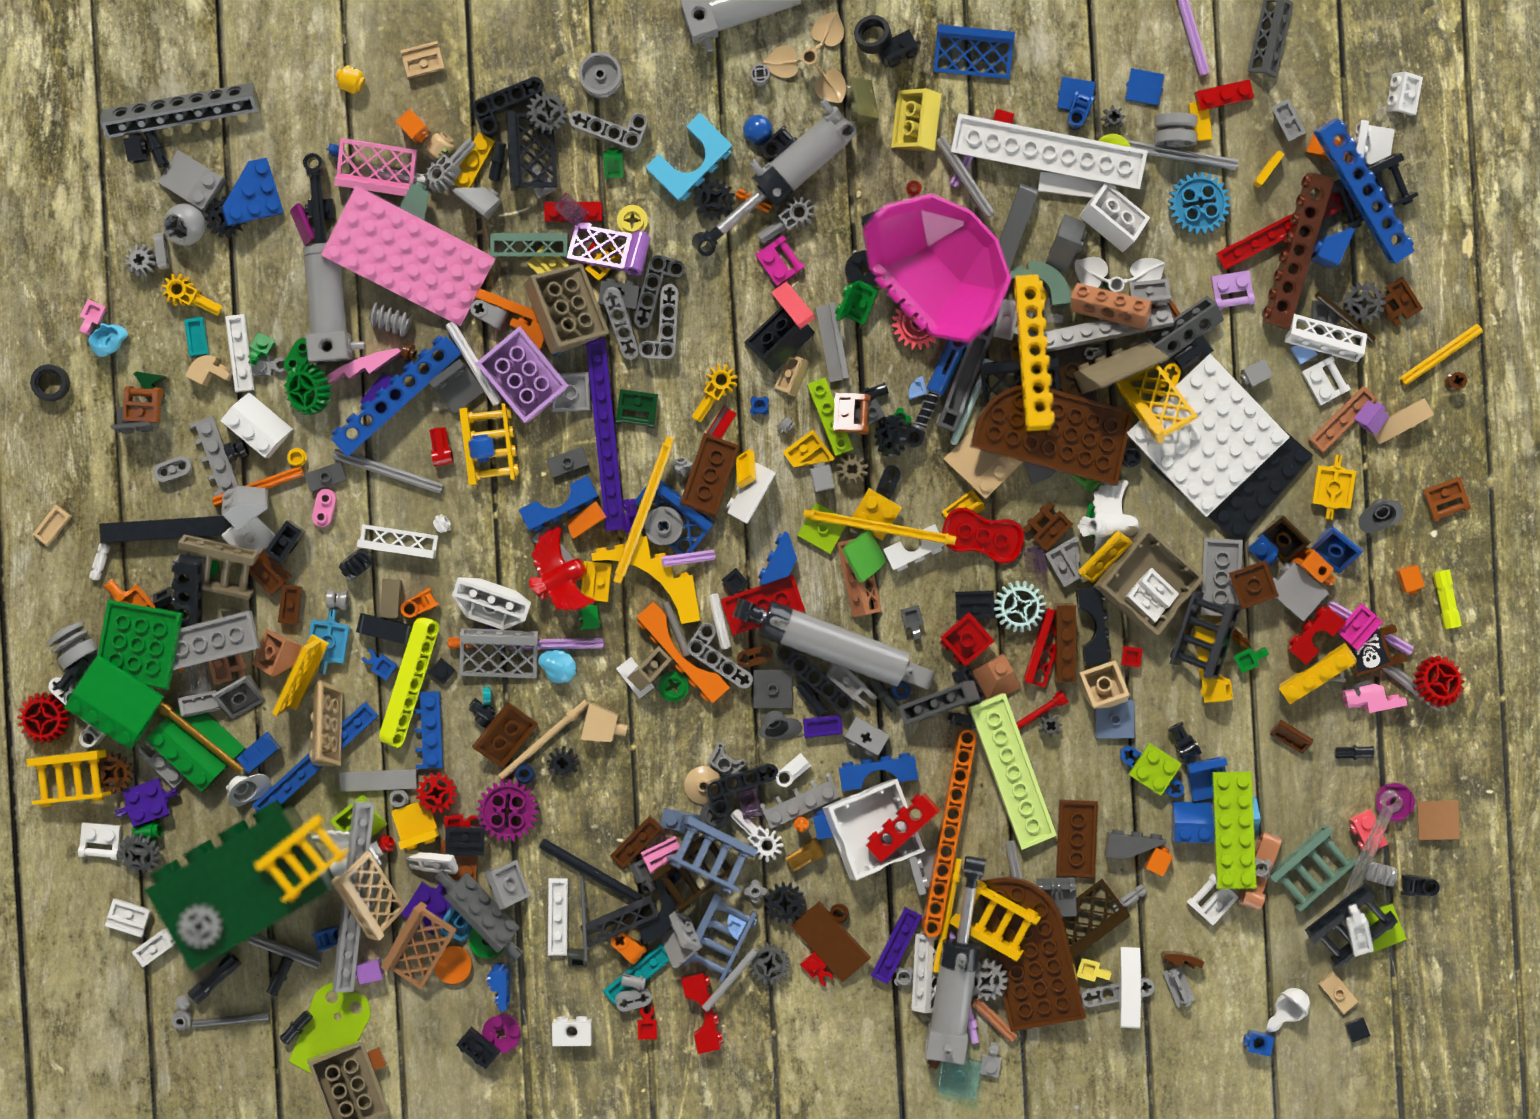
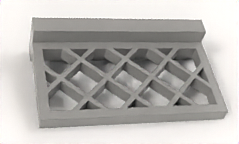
M461 628L459 676L537 678L538 631ZM464 644H473L477 649L469 654L464 649ZM487 644L492 645L496 649L490 655L482 649ZM506 645H511L515 649L509 656L502 650ZM525 646H534L533 653L528 657L521 651ZM479 651L486 657L480 664L473 658ZM498 652L506 658L499 665L492 659ZM517 653L525 659L519 665L511 659ZM468 660L476 665L473 670H464V664ZM488 660L495 666L492 671H486L482 667ZM507 661L515 667L511 672H505L501 668ZM528 662L533 667V673L524 672L521 667Z

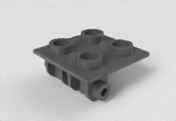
M1075 877L1036 879L1037 886L1042 888L1054 900L1062 917L1077 916Z

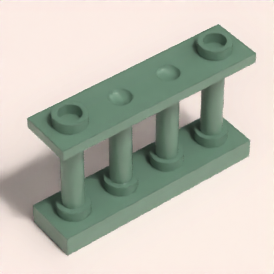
M1326 825L1319 828L1270 872L1269 878L1275 883L1277 881L1282 882L1295 897L1298 903L1294 907L1300 912L1309 909L1312 906V902L1346 872L1350 873L1356 868L1355 864L1359 862L1352 856L1349 859L1345 857L1330 839L1333 831ZM1325 844L1342 864L1334 872L1317 854L1316 847L1318 845ZM1310 856L1327 876L1320 884L1302 866L1301 860L1304 857ZM1296 869L1313 889L1305 897L1287 878L1289 870Z

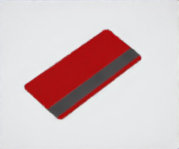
M723 406L706 434L721 439L736 413Z

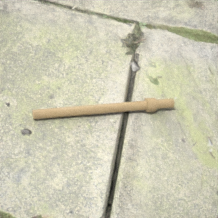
M583 700L577 707L571 708L562 720L498 774L502 780L507 778L566 725L579 718V714L589 706V703Z

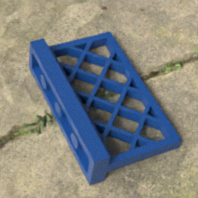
M938 24L933 72L1009 79L1015 32ZM941 37L949 38L953 43L946 51L940 46ZM952 38H956L959 40L955 43V41ZM962 39L968 40L972 45L965 53L957 45ZM971 40H977L978 42L974 44ZM981 41H987L991 46V49L984 55L976 47ZM991 42H997V44L993 46ZM1000 43H1008V52L1002 57L995 47ZM955 46L962 55L953 62L947 55V52ZM975 48L981 57L972 64L966 54ZM994 50L1000 59L991 66L985 56ZM943 55L951 62L946 69L937 68L938 59ZM962 57L970 64L966 70H959L955 65ZM983 58L989 68L984 72H979L974 65ZM1001 60L1006 65V75L998 74L993 68ZM972 67L975 70V72L968 70Z
M660 480L656 491L657 500L652 503H657L659 508L661 507V502H668L671 504V508H676L679 514L685 515L687 524H684L683 527H687L689 536L688 538L677 539L675 541L676 545L673 543L667 545L678 554H685L679 548V541L689 540L690 549L687 553H692L715 522L702 512L679 505L682 496ZM646 487L636 498V505H640L641 502L639 501L642 499ZM660 521V529L662 531L669 529L668 526L663 527V522ZM690 526H698L704 531L700 536L691 537Z

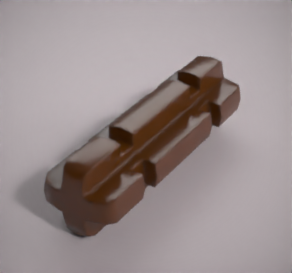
M1234 628L1231 639L1234 642H1238L1242 649L1247 648L1250 641Z

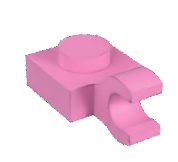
M88 299L80 315L85 320L79 331L90 336L93 324L100 325L107 307Z

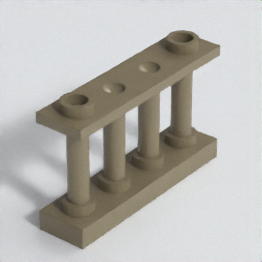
M185 534L179 540L178 549L184 550L185 555L193 556V553H198L204 556L203 590L233 596L240 600L250 599L255 589L247 587L250 565L253 566L259 558V551ZM212 557L223 560L221 581L210 579ZM231 561L242 565L239 585L228 583Z

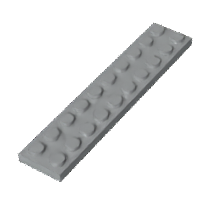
M252 611L180 628L173 671L260 649ZM98 650L83 656L89 663L79 674L80 677L76 678L73 682L75 688L97 657Z

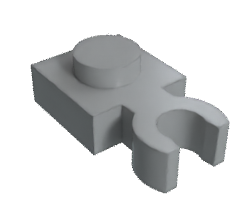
M261 356L256 366L251 365L252 376H272V370L280 373L285 372L284 368H278V363L284 362L285 359L276 358L272 361L271 356L267 358Z

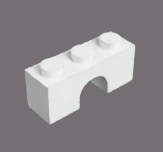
M935 524L924 529L925 531L939 533ZM920 539L919 548L910 552L899 541L883 549V552L892 570L897 569L899 572L908 567L907 563L913 560L916 564L926 559L924 555L930 552L934 555L942 551L944 544Z

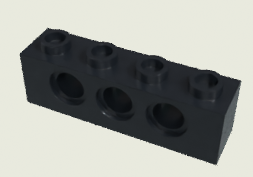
M180 554L172 562L171 567L172 572H174L171 585L174 590V596L172 597L171 605L174 607L175 612L183 613L181 628L202 623L203 557Z

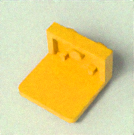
M422 800L392 811V817L400 837L398 842L400 850L406 848V851L415 849L417 844L424 842L425 845L436 841L435 837L440 835L431 808L425 811L426 805L419 806Z

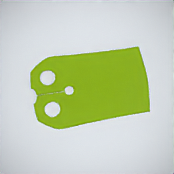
M330 982L321 987L315 993L309 1008L313 1018L302 1029L303 1032L298 1037L289 1062L311 1074L307 1059L358 1042L370 1018V1005L366 997L357 992H336L338 1000L335 1003H329L326 1000V994L329 991H333V983ZM355 1001L362 1005L361 1012L357 1014L352 1013L350 1010L351 1003ZM340 1012L341 1019L336 1020L334 1015Z

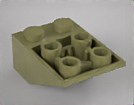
M850 77V82L846 88V97L848 103L851 102V120L855 121L856 126L878 122L879 113L872 80Z

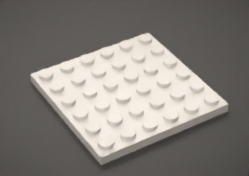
M1211 354L1206 356L1175 386L1198 415V419L1164 437L1165 441L1159 445L1140 420L1127 432L1128 437L1204 517H1207L1290 438ZM1164 396L1158 403H1165L1166 396ZM1170 397L1168 404L1178 405L1179 399ZM1152 408L1153 414H1162L1163 408ZM1166 409L1165 416L1175 417L1177 410ZM1180 411L1178 418L1185 419L1190 414L1186 411ZM1163 420L1162 426L1165 430L1173 425V421Z

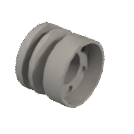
M77 622L62 628L46 642L48 647L55 646L52 649V653L63 652L57 661L64 671L81 657L99 649L93 639L83 641V638L89 633L88 630L79 632L85 626L83 622Z

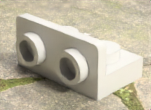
M1408 72L1393 73L1390 81L1386 111H1398L1411 116L1416 115L1423 77Z

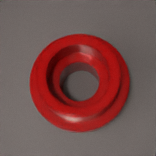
M381 835L377 841L379 848L384 853L392 852L395 845L394 839L390 835Z

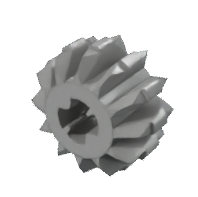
M136 244L134 246L135 251L130 248L128 249L131 255H125L124 257L129 260L125 263V266L130 267V273H135L137 277H140L141 274L147 277L148 270L154 273L155 270L152 266H157V262L153 261L156 259V255L153 254V248L147 249L145 244L140 248ZM140 257H143L145 259L142 261V264L138 263V261L141 260Z
M1369 861L1366 867H1364L1363 877L1365 880L1391 887L1394 886L1397 879L1398 870L1391 866Z

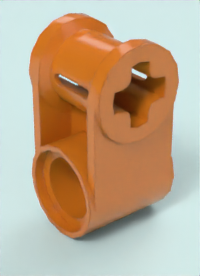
M428 588L405 601L401 606V613L405 617L413 618L435 608L439 603L435 601L431 594L432 589ZM410 603L415 606V612L411 615L407 614L405 610L406 606Z
M627 932L617 936H623V943L621 941L616 943V936L611 938L612 946L633 965L647 951L640 942L633 939Z

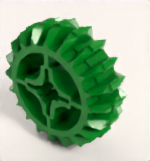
M303 363L294 366L288 372V376L285 377L287 383L283 385L287 389L284 392L288 395L287 401H291L290 407H295V412H301L302 415L320 413L328 407L327 403L331 401L329 396L332 392L329 391V388L332 385L328 384L329 378L325 377L326 371H321V368L314 364Z

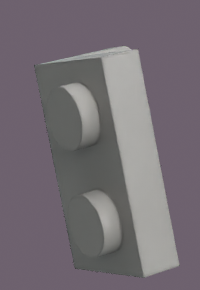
M1168 279L1129 283L1130 296L1149 300L1151 305L1156 304V307L1167 306V303L1171 302L1172 298Z

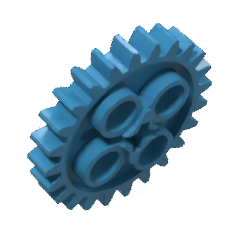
M1194 172L1192 178L1187 174L1185 181L1179 179V185L1175 184L1173 186L1176 192L1171 191L1169 193L1173 199L1168 200V203L1173 204L1168 210L1174 211L1170 218H1177L1174 224L1181 223V230L1187 227L1188 234L1193 229L1195 235L1199 233V230H1201L1203 235L1206 234L1207 229L1213 232V225L1219 228L1220 223L1218 221L1224 223L1226 219L1223 215H1229L1225 208L1231 207L1230 204L1226 203L1231 197L1225 196V193L1229 190H1222L1224 182L1218 185V177L1211 180V174L1204 177V172H1201L1199 177ZM1203 188L1211 190V197H1206L1203 194ZM1185 191L1191 192L1192 200L1184 198ZM1198 199L1199 202H1205L1212 199L1216 200L1215 203H1205L1201 207L1199 205H1194L1187 208H1183L1184 204H1194L1198 201ZM1207 207H1212L1214 209V216H1210L1206 213ZM1188 210L1195 212V219H1190L1187 216Z

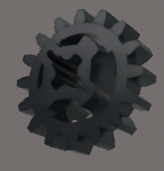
M708 179V185L702 182L703 188L696 189L699 195H694V199L698 200V202L694 203V206L700 207L697 212L698 214L703 212L704 219L710 216L711 221H713L714 217L721 221V215L727 217L726 212L733 211L730 205H735V201L731 200V198L735 197V194L729 193L732 187L726 188L725 181L719 184V179H716L715 183ZM711 188H719V189H721V190H720V191H712ZM705 193L706 196H707V199H706V201L702 204V196H703V194ZM712 196L714 198L719 197L717 204L715 202L710 203ZM727 196V204L724 207L722 201ZM717 209L718 212H710L708 210Z
M222 196L221 201L215 198L216 204L209 203L208 205L211 209L205 210L209 214V217H205V220L210 222L207 228H213L211 233L214 235L218 233L220 238H223L224 234L228 239H230L231 234L237 237V231L243 232L244 230L241 226L247 225V223L236 224L233 228L229 229L230 226H227L226 221L223 219L222 209L217 211L219 207L223 206L226 197ZM214 218L218 220L219 227L216 226Z
M888 415V417H883V421L878 422L880 427L875 429L877 431V435H874V438H877L875 445L879 446L878 452H882L883 456H900V451H905L904 445H908L906 438L910 437V435L906 434V431H908L909 427H905L906 421L902 420V417Z
M782 881V886H778L775 883L774 890L768 889L771 894L765 895V898L769 900L764 903V906L769 907L766 913L772 912L771 919L773 920L777 917L778 923L782 919H785L786 924H788V919L795 922L796 915L802 916L799 911L805 910V907L801 905L806 902V899L801 898L804 895L803 891L798 893L799 886L797 885L793 888L792 882L788 886H785L784 881ZM787 890L793 892L796 897H791ZM781 891V895L777 899L772 900L774 895ZM784 894L787 901H790V903H787L786 911L783 904L779 903L783 901ZM797 905L795 911L789 914V910ZM774 908H779L783 915L777 913Z

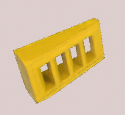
M612 243L603 248L607 255L610 253L608 252L609 248L613 251L616 250ZM601 251L597 254L594 260H599L603 258V254ZM618 254L616 257H611L612 263H617L621 256ZM588 265L585 268L599 282L611 271V268L597 266L603 271L599 274L593 269L595 265Z

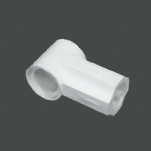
M799 753L782 769L778 770L775 781L782 787H788L811 765ZM781 773H788L789 779L787 782L782 783L779 781Z

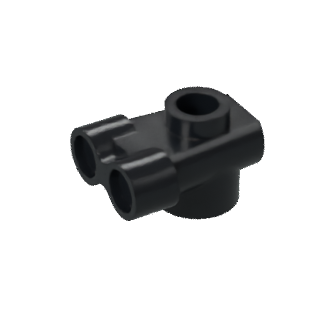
M474 698L469 705V710L475 715L477 714L475 721L483 728H487L496 717L497 711L492 706H483L482 702L477 698Z

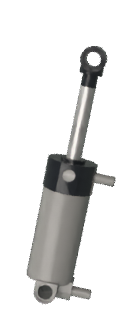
M822 99L820 104L826 111L822 114L823 118L771 163L761 168L755 159L750 161L749 165L756 173L751 179L758 190L710 232L706 230L705 232L695 234L692 239L693 247L702 256H710L715 252L716 245L718 244L717 240L763 200L770 201L775 207L780 205L795 189L848 145L847 142L856 134L855 125L847 120L836 106L832 107L827 99ZM707 241L706 245L701 247L702 243Z

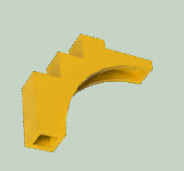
M641 533L630 564L646 571L663 585L678 610L681 624L700 621L693 575L689 576V573L685 572L677 574L678 578H674L672 566H662L661 558L666 556V552L654 554L655 558L652 559L648 537H643V533ZM625 544L615 545L614 550L607 551L606 547L595 549L596 553H591L592 561H619Z

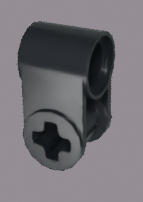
M785 125L764 144L762 154L765 160L773 161L797 140L796 137H793L786 130L787 127ZM773 147L776 149V154L769 155L766 149Z
M1409 874L1401 875L1403 879L1401 895L1435 896L1440 890L1439 883L1431 877ZM1428 882L1433 883V888L1430 891L1425 890V885Z

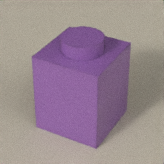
M1367 401L1354 420L1363 429L1376 435L1390 416L1385 412L1386 408L1380 403L1376 402L1374 404Z
M381 958L360 962L356 965L355 979L359 980V984L382 980L385 977L384 969L381 968Z

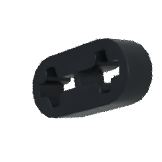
M893 465L886 467L877 485L876 492L881 494L879 489H883L886 483L889 484L887 491L890 493L884 496L887 499L891 498L899 481L901 473L898 467ZM895 469L897 477H893L891 482H888L889 475L886 474L887 471Z

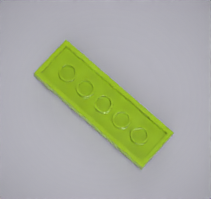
M1252 771L1212 772L1216 889L1256 888Z

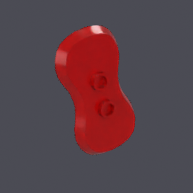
M969 508L952 510L946 517L942 529L943 534L948 533L951 536H956L955 545H946L952 551L981 552L993 561L1003 564L1016 560L1024 544V530L1016 521L1010 519L989 520L981 517Z

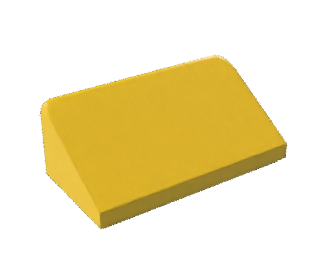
M970 490L944 509L942 514L946 518L952 510L957 508H969L979 514L985 509V506L976 493Z

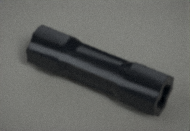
M230 952L207 976L187 992L189 997L195 1003H201L214 988L242 964L235 954Z

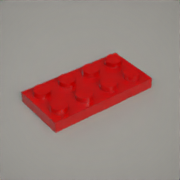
M793 575L720 599L733 636L761 626V623L758 626L755 625V622L751 621L749 623L732 616L739 598L757 604L756 607H764V612H766L772 600L792 607L794 610L805 611Z

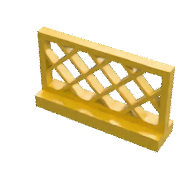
M1158 363L1126 379L1122 378L1116 381L1119 393L1158 445L1165 441L1164 437L1198 419V415ZM1155 369L1159 373L1158 378L1148 377V373ZM1135 380L1143 381L1141 388L1133 387L1131 383ZM1146 382L1156 383L1155 389H1145ZM1159 384L1168 385V392L1158 391ZM1142 394H1153L1152 400H1143ZM1156 395L1166 396L1165 403L1154 402ZM1169 398H1178L1179 404H1168ZM1152 408H1163L1162 414H1153ZM1166 409L1177 410L1175 417L1165 416ZM1180 411H1186L1190 414L1185 419L1178 418ZM1163 420L1173 421V425L1166 430L1162 423Z
M313 634L309 637L273 709V715L278 716L289 708L295 711L299 709L329 646L328 642Z

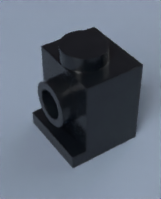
M140 133L128 135L129 138L123 139L129 163L138 164L151 161V157L146 154L148 152L147 143L145 140L143 141Z

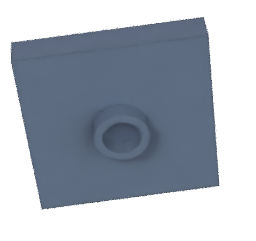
M1128 699L1127 702L1110 708H1096L1095 738H1134V700Z

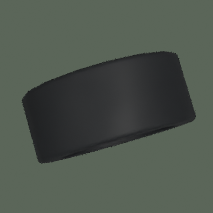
M870 15L864 17L857 23L854 29V37L858 47L867 54L880 53L891 43V29L888 22L881 16ZM880 27L884 30L883 36L878 41L869 43L862 39V35L869 28Z
M46 364L35 369L31 375L30 385L34 394L40 399L57 401L63 398L69 391L70 379L66 371L61 367ZM50 371L55 372L61 378V387L53 394L43 392L39 385L41 376Z

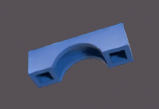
M587 475L571 483L569 498L559 507L547 508L538 501H535L519 509L528 530L534 529L535 532L545 527V523L549 521L555 523L562 519L561 515L567 512L571 515L579 511V506L583 504L589 506L596 501L595 498L599 497L590 477Z
M910 752L900 753L897 758H891V755L881 756L878 761H872V758L863 759L859 764H853V761L844 762L842 766L838 767L842 791L862 788L866 776L876 770L891 772L899 782L918 779L915 756L910 755Z

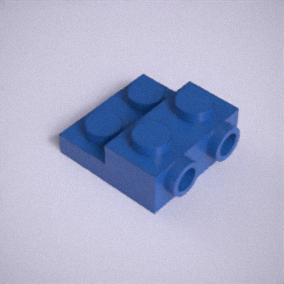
M498 962L494 963L492 970L487 975V986H490L491 991H497V994H495V1005H498V1011H506L510 1005V966H505V963Z

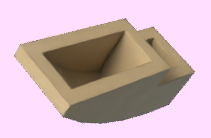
M1420 399L1392 414L1376 435L1373 434L1379 445L1430 418L1434 413L1426 399Z

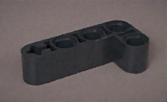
M531 77L477 99L473 103V111L483 133L488 137L497 135L499 125L495 115L529 102L531 98L535 99V94H539L541 97L543 91H545L542 80L538 77ZM533 84H537L539 90L535 91ZM524 87H527L528 92H529L528 95H527V92H526V90L524 89ZM520 90L523 92L522 97L514 98V92ZM498 98H504L505 103L502 106L495 104ZM486 105L487 110L484 113H479L478 107ZM487 123H494L493 130H485Z
M763 763L708 781L704 786V792L711 813L718 817L726 816L729 813L727 795L775 780L778 774L777 767L770 763ZM767 767H768L769 769H772V772H770V776H768V775H766V774L759 775V773H758V772H760V773L766 772V771H767ZM748 773L755 775V779L751 783L746 781ZM734 778L737 784L735 788L730 789L728 781ZM716 784L718 792L712 795L709 789L711 785ZM718 803H723L724 810L717 813L715 806Z

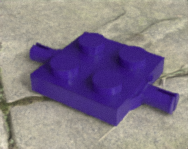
M160 778L123 791L125 807L115 810V815L119 818L128 814L134 828L170 816L169 799L179 796V791L175 788L166 792Z
M421 882L401 915L408 919L413 909L420 902H423L427 905L426 909L443 920L452 906L444 898L445 894L443 891L445 887L441 883L435 888ZM425 916L423 918L425 927L433 926L431 920ZM434 930L427 931L431 935L435 934Z

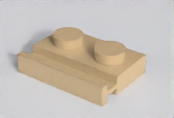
M438 41L400 50L408 79L445 69Z

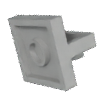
M517 860L484 872L494 901L498 904L499 909H504L531 896Z

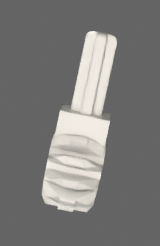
M739 809L732 812L731 818L749 835L747 839L751 842V847H758L757 853L760 852L759 860L765 855L766 862H769V855L775 860L776 855L774 852L777 854L782 853L777 848L784 846L783 843H777L782 837L774 838L776 835L775 830L769 835V829H764L761 825L757 827ZM763 841H771L773 847L770 850L763 849Z

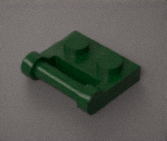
M620 389L616 424H637L654 429L658 394ZM623 410L647 412L650 415L649 418L623 415Z

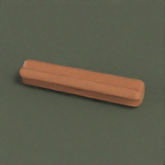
M977 996L971 1002L1009 1042H1013L1017 1038V1034L1014 1031L1011 1032L1010 1027L982 999H978Z

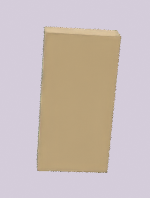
M55 504L32 535L46 546H50L72 516Z

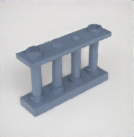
M691 816L685 817L683 824L687 826V832L676 856H667L666 859L671 861L670 865L679 869L682 866L722 886L721 890L729 894L739 892L740 888L734 886V883L745 859L755 857L758 850ZM700 832L704 834L703 838L705 839L692 865L682 859L694 833ZM716 840L721 843L720 846L722 848L710 873L700 869V866L711 842ZM734 849L738 851L739 856L726 882L718 878L717 875L728 851Z
M715 891L696 929V934L701 945L704 944L728 956L729 959L725 967L698 955V952H696L683 964L688 966L690 961H695L721 974L719 982L722 983L724 978L726 979L731 974L733 969L730 966L749 928H754L758 917H756L757 911L755 910L749 916L723 903L724 901L721 900L722 894ZM715 910H722L747 922L733 950L707 938V935L704 934L707 927H713L733 937L729 932L728 926L715 920V917H713Z

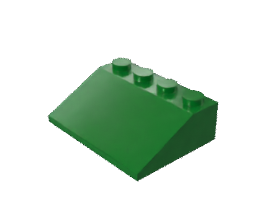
M98 655L72 692L64 708L126 748L131 749L140 741L164 696Z
M178 706L174 712L181 716ZM209 713L183 718L232 759L235 760L245 749ZM168 716L145 739L201 792L207 790L229 766Z

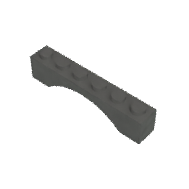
M992 322L971 343L967 344L938 419L937 427L952 433L956 432L980 368L979 363H982L997 323Z

